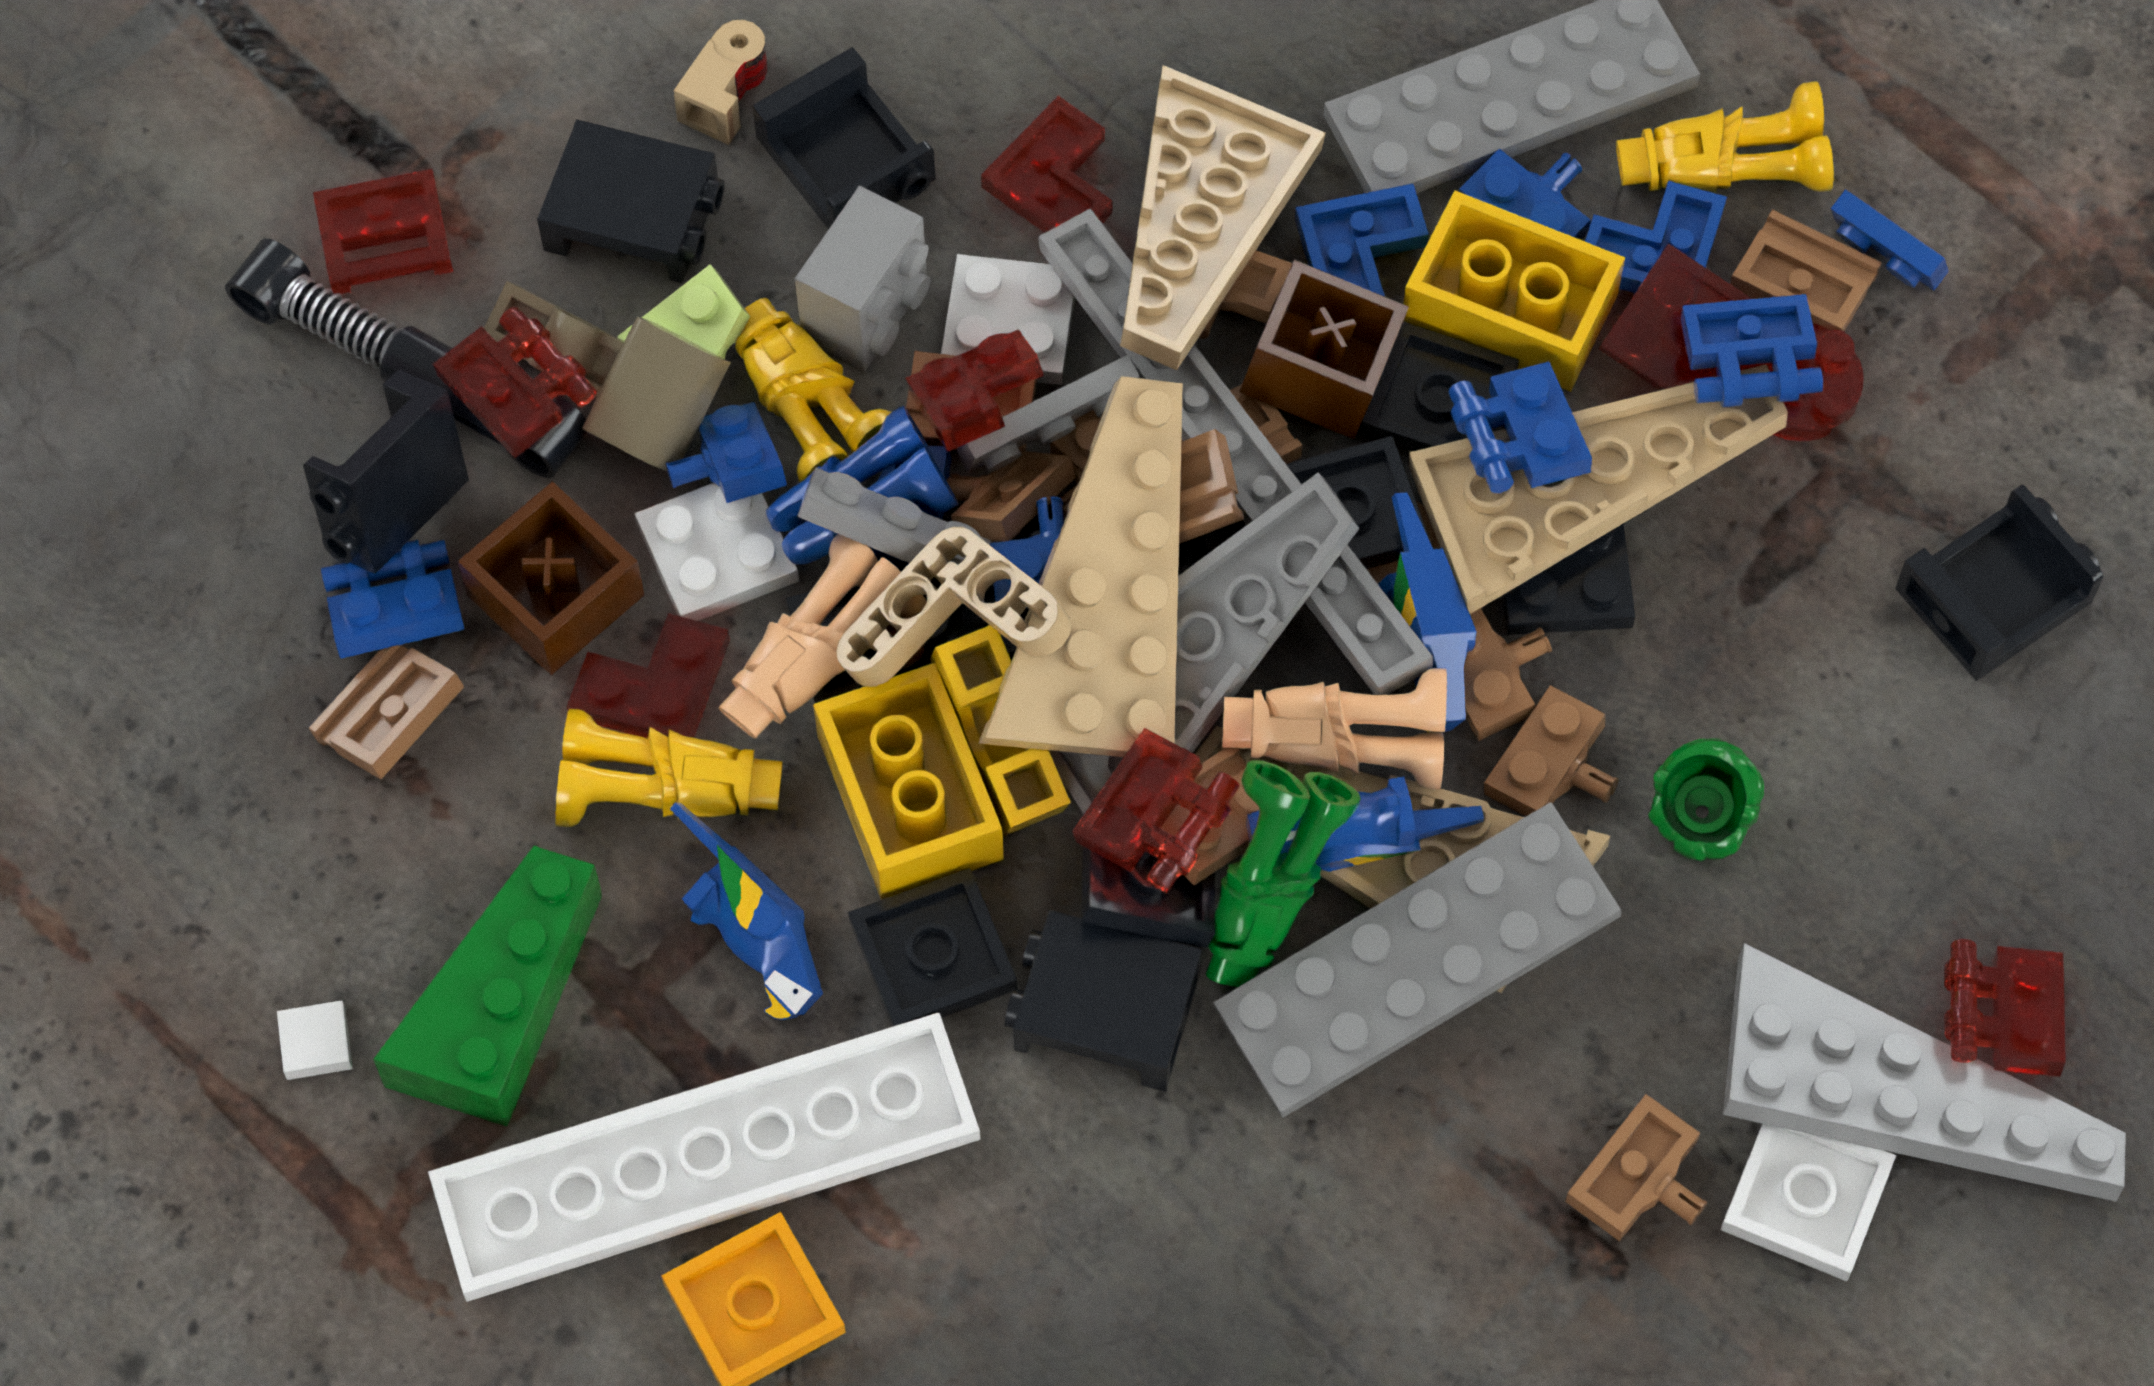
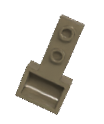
M506 281L480 335L528 361L529 365L595 397L596 400L582 429L624 452L667 471V462L670 463L684 458L731 363L665 327L638 316L625 341L518 284Z

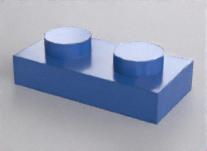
M1845 189L1831 207L1834 219L1840 225L1836 234L1861 253L1865 254L1871 247L1889 259L1885 268L1906 285L1915 288L1920 281L1934 291L1949 272L1943 256Z

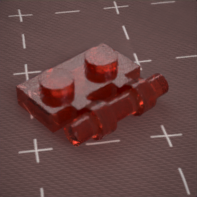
M511 307L503 313L499 320V324L509 333L500 341L496 342L481 326L433 363L437 376L515 458L564 420L560 408L552 401L555 397L567 394L578 407H584L594 399L597 390L585 378L586 370L572 355L564 356L549 341L551 333L537 318L528 319L518 307ZM532 357L544 371L532 379L517 364L521 359Z
M1144 728L1072 832L1077 843L1130 872L1145 851L1157 857L1158 860L1146 876V879L1155 888L1168 892L1180 874L1188 875L1198 861L1199 856L1196 850L1212 827L1220 828L1229 816L1231 808L1228 804L1240 788V785L1233 777L1224 772H1218L1207 789L1194 783L1193 781L1202 770L1199 756ZM1178 804L1189 810L1190 814L1175 836L1162 830L1161 827Z
M1969 939L1953 941L1950 945V960L1944 965V987L1951 992V1009L1944 1014V1036L1947 1040L1951 1041V1058L1960 1063L1973 1062L1977 1059V1046L1994 1048V1070L2061 1077L2066 1063L2063 953L1997 946L1993 967L1983 966L1977 960V944ZM1977 997L1993 998V1016L1983 1015L1977 1009Z

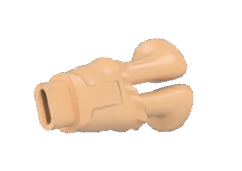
M837 534L830 544L828 552L830 557L829 565L802 604L791 616L782 613L777 623L769 622L763 639L748 659L743 670L738 672L731 680L736 689L718 708L731 722L752 738L756 739L773 720L781 724L787 717L783 709L789 714L794 712L813 698L831 679L845 671L837 659L836 650L839 640L845 631L901 573L887 559L882 557L878 561L874 552L867 545ZM860 587L828 626H822L821 623L852 588ZM916 595L906 601L901 610V618L909 619L918 615L927 602L924 596Z
M1432 668L1423 672L1416 689L1405 694L1371 695L1340 691L1339 683L1325 686L1324 682L1313 685L1272 689L1266 691L1265 700L1262 690H1254L1253 698L1224 697L1222 747L1251 749V758H1260L1264 755L1277 761L1323 767L1339 773V766L1358 776L1360 763L1389 766L1411 772L1417 784L1424 788L1441 789L1444 763L1443 732H1445L1446 669ZM1352 724L1388 725L1432 732L1419 733L1415 736L1407 737L1375 736L1352 733L1349 726Z

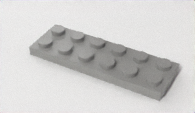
M1598 0L1325 102L1323 116L1364 193L1414 184L1417 194L1477 171L1499 148L1512 158L1697 88L1700 73L1658 0Z
M1550 802L1213 1003L1216 1011L1279 1114L1284 1118L1620 918L1621 909L1556 808Z

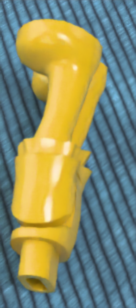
M1814 81L1800 84L1793 93L1790 107L1776 114L1743 118V107H1740L1724 116L1723 108L1707 115L1668 122L1656 127L1653 133L1651 128L1643 129L1641 137L1616 140V154L1622 186L1648 183L1649 190L1653 191L1659 190L1661 187L1666 188L1668 181L1716 193L1717 188L1728 189L1731 187V182L1785 180L1798 182L1817 192L1831 191L1834 182L1833 156L1830 140L1827 135L1823 136L1824 106L1819 83ZM1782 144L1798 145L1790 150L1756 154H1739L1736 152L1737 148Z
M761 298L745 307L750 318L741 335L736 340L735 349L744 361L745 368L754 383L761 404L768 411L784 419L802 447L804 454L799 459L797 465L798 480L802 482L815 470V467H822L830 457L835 456L840 462L848 457L846 451L826 433L809 407L815 408L821 405L844 437L852 453L879 432L882 423L891 411L879 408L863 413L849 397L855 381L843 375L842 365L830 358L809 333L793 322L787 312H777L768 298Z
M568 710L563 735V760L560 761L557 783L556 826L573 827L579 824L584 817L587 806L598 802H620L661 809L663 817L675 815L670 810L675 802L682 803L697 817L732 815L736 813L737 804L740 809V815L748 816L749 808L778 810L783 761L755 758L754 749L740 750L711 740L683 736L670 729L668 737L649 727L648 738L621 733L597 725L592 716L582 710ZM595 761L636 764L652 767L655 774L646 775L592 767L588 764Z

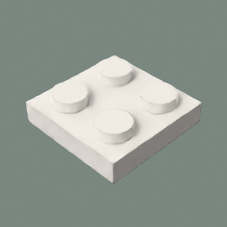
M957 254L941 354L1036 364L1038 369L1037 382L1062 385L1075 297L1050 264Z
M712 483L635 513L638 529L683 627L799 582L796 565L786 557L781 545L783 537L781 533L772 529L766 515L768 505L762 493L726 503L721 488Z
M1762 1124L1720 1230L1848 1281L1896 1155L1880 1149Z

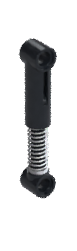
M268 238L260 240L225 285L228 297L250 317L270 325L275 323L277 319L291 320L294 324H300L303 329H309L312 334H318L321 339H327L330 344H336L339 349H345L348 354H354L356 358L363 359L365 363L372 364L374 368L380 369V376L384 381H387L399 369L446 389L454 420L505 447L506 451L516 462L540 477H554L587 432L582 429L586 418L564 398L548 391H541L536 394L413 326L396 329L394 323L387 324L385 318L378 319L376 313L369 314L367 308L360 309L358 303L351 304L349 298L342 299L340 293L333 294L331 288L324 289L322 283L316 284L314 279L310 277V271L302 259L291 249L275 240Z

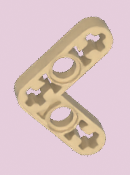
M951 527L937 534L845 631L839 640L836 652L841 666L857 683L866 687H875L891 679L962 603L1021 651L1032 657H1044L1062 647L1069 637L1071 622L1069 615L1053 595L971 530L965 527ZM957 554L965 557L959 565L951 562L952 558ZM933 577H936L942 584L939 589H936L930 582ZM1001 579L1011 580L1010 590L1004 598L995 603H984V595L990 585ZM916 595H927L926 605L918 615L909 619L901 618V610L906 601ZM1026 607L1040 620L1046 621L1042 627L1037 629L1034 626H1028L1020 615ZM889 624L897 631L893 637L885 629ZM869 648L877 651L870 660L862 656Z

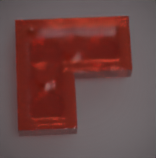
M1057 96L981 174V188L1044 233L1090 208L1103 224L1113 214V201L1078 177L1074 172L1105 141V128L1063 98Z
M1018 329L1008 334L999 333L989 336L978 347L953 358H940L931 361L920 372L905 379L913 400L946 450L950 451L1004 428L1005 424L1001 412L993 397L1042 377L1044 373L1037 354Z
M668 613L648 668L587 652L566 706L567 711L569 709L582 710L592 716L595 723L599 726L648 738L649 727L667 737L670 729L683 736L694 738L730 642L728 629Z

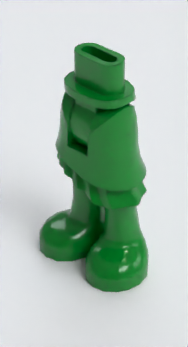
M1252 760L1247 763L1241 781L1246 794L1258 805L1259 816L1251 842L1241 861L1228 865L1227 875L1221 879V891L1215 910V935L1208 945L1213 955L1205 972V975L1210 980L1219 984L1240 987L1255 978L1260 967H1269L1275 957L1271 951L1275 952L1283 943L1303 904L1314 894L1313 885L1321 878L1320 872L1322 868L1315 864L1318 856L1333 832L1345 824L1359 806L1361 801L1359 793L1346 782L1321 772H1309L1305 774L1301 782L1291 772L1276 764L1259 760ZM1300 819L1288 852L1281 853L1291 829Z

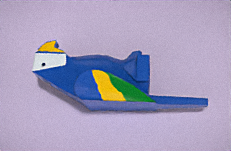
M1395 493L1392 496V502L1404 552H1400L1397 572L1386 575L1378 585L1433 656L1432 668L1446 669L1445 732L1451 731L1466 719L1464 664L1467 653L1475 647L1477 631L1443 548L1433 549L1408 493ZM1421 676L1414 679L1415 686H1417Z
M1405 777L1388 779L1387 788L1373 793L1357 791L1361 798L1357 810L1345 824L1333 832L1315 863L1322 870L1330 872L1420 851L1419 840L1482 823L1484 821L1482 807L1470 806L1413 811ZM1259 810L1247 814L1246 827L1249 842H1251L1257 825ZM1300 819L1291 829L1281 853L1288 852Z
M675 802L670 810L719 861L710 871L705 872L682 898L684 904L693 913L690 921L698 925L714 924L717 926L731 951L745 964L762 973L765 991L771 1003L770 1007L764 1009L766 1014L779 1020H790L797 1018L799 1015H804L823 995L806 938L804 910L735 846H730L682 803Z

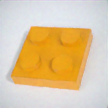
M781 1212L661 1275L666 1290L719 1386H748L846 1333L844 1322Z

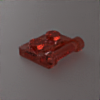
M433 169L313 192L326 267L333 294L352 292L351 286L430 270H434L435 275L454 272ZM422 236H427L429 246L351 262L345 261L344 252Z

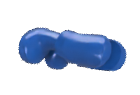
M904 405L891 412L885 418L879 432L840 462L837 457L832 456L822 467H816L828 473L840 472L847 474L861 483L891 465L903 463L867 489L888 498L901 497L909 501H918L936 513L947 512L959 505L947 480L932 458L927 442ZM813 472L805 480L778 497L766 509V515L772 529L778 532L790 531L783 539L781 545L786 557L797 565L808 564L828 555L830 544L838 534L797 517Z

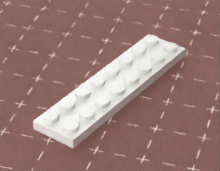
M935 1013L431 1170L428 1173L466 1302L978 1141L980 1140V1130L940 1013Z

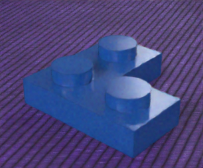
M1668 181L1653 230L1594 214L1585 242L1625 257L1619 289L1680 306L1693 305L1698 296L1727 196Z
M1414 184L1299 206L1295 209V222L1309 266L1384 297L1385 295L1373 258L1424 248L1428 243L1429 233Z

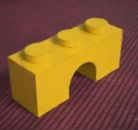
M989 625L935 647L930 660L937 666L1001 824L1004 836L1064 812L1071 802L1049 750L979 744L986 722L990 720L1000 693L998 690L1004 674L1011 664V659L1000 633Z

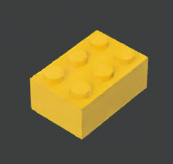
M1454 190L1405 287L1403 304L1409 308L1403 321L1519 359L1518 369L1550 362L1560 387L1571 392L1618 296L1625 257Z
M935 663L894 676L881 685L875 687L865 686L813 704L817 737L881 900L967 868L973 871L1004 860L1001 824Z

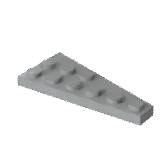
M1319 473L1315 474L1178 576L1174 756L1168 761L1049 750L1061 780L1084 815H1086L1091 803L1135 812L1139 803L1171 783L1223 713L1224 697H1234L1359 530L1358 525L1327 481Z
M1744 943L1737 961L1723 1115L2115 1202L2118 1200L2125 1187V1132Z

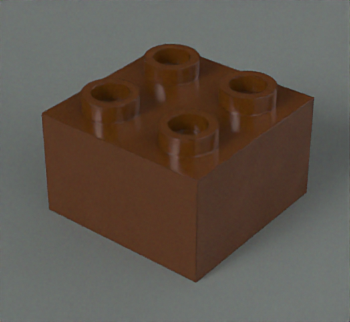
M1294 260L1256 347L1239 392L1355 439L1409 307Z
M553 481L458 560L467 596L550 675H553L645 596L638 561Z

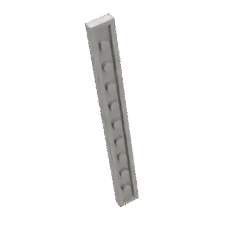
M1091 208L1038 236L1040 252L1120 358L1129 355L1140 376L1139 378L1183 383L1181 439L1185 441L1213 429L1226 436L1238 494H1235L1237 505L1243 512V521L1246 525L1301 485L1195 345H1193L1178 370L1120 346L1132 262ZM1347 545L1305 603L1373 694L1388 695L1418 678L1423 672L1432 669L1433 656Z

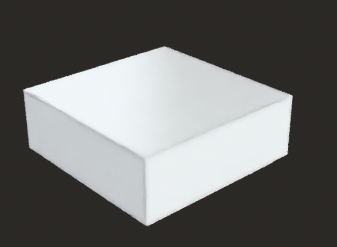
M343 1001L277 1011L283 1072L287 1080L353 1069L346 1008Z

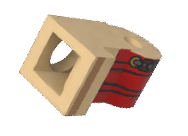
M732 20L723 24L715 32L674 89L678 122L727 145L730 144L741 128L739 101L747 90L757 87L767 74L765 36L760 27L746 20Z

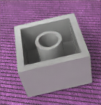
M861 186L856 189L795 277L800 326L814 338L825 353L865 372L877 354L884 356L891 349L898 335L899 321L908 308L915 310L920 306L931 282L930 277L927 276L926 258L929 248L925 244L923 217Z

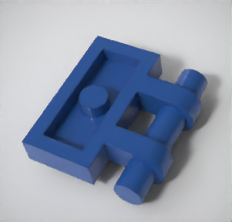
M1806 294L1682 306L1681 324L1690 369L1716 368L1717 377L1694 379V395L1697 404L1720 401L1722 407L1742 406L1743 399L1776 396L1778 402L1797 401L1799 394L1823 391L1821 368L1797 369L1795 361L1815 359L1817 347ZM1761 363L1772 364L1773 372L1741 375L1739 367L1740 365Z
M1550 362L1490 377L1489 393L1492 398L1489 399L1477 396L1470 381H1459L1449 388L1448 392L1454 405L1451 410L1453 421L1457 430L1467 435L1472 447L1469 457L1474 470L1479 477L1486 479L1492 493H1502L1510 489L1514 483L1510 472L1523 469L1531 488L1591 473L1592 456ZM1504 425L1510 442L1504 443L1501 440L1495 439L1492 428Z
M418 539L408 541L376 574L352 563H341L321 568L326 592L351 587V592L327 597L334 639L340 659L465 630L451 569L430 574L426 572V569L450 564L445 540L420 545ZM404 574L407 575V579L371 587V582Z

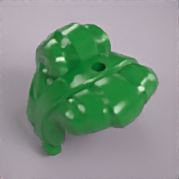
M1719 738L1697 739L1676 749L1654 773L1655 795L1648 813V819L1658 828L1659 833L1668 842H1673L1675 852L1688 859L1702 862L1706 859H1724L1739 850L1748 829L1758 820L1760 803L1764 796L1763 778L1757 767L1746 757L1741 748ZM1699 807H1706L1709 813L1705 818H1700L1696 815V810Z

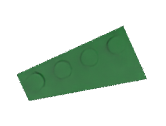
M537 846L531 848L374 1057L373 1061L385 1088L499 1125L508 1126L602 898V891L594 864Z

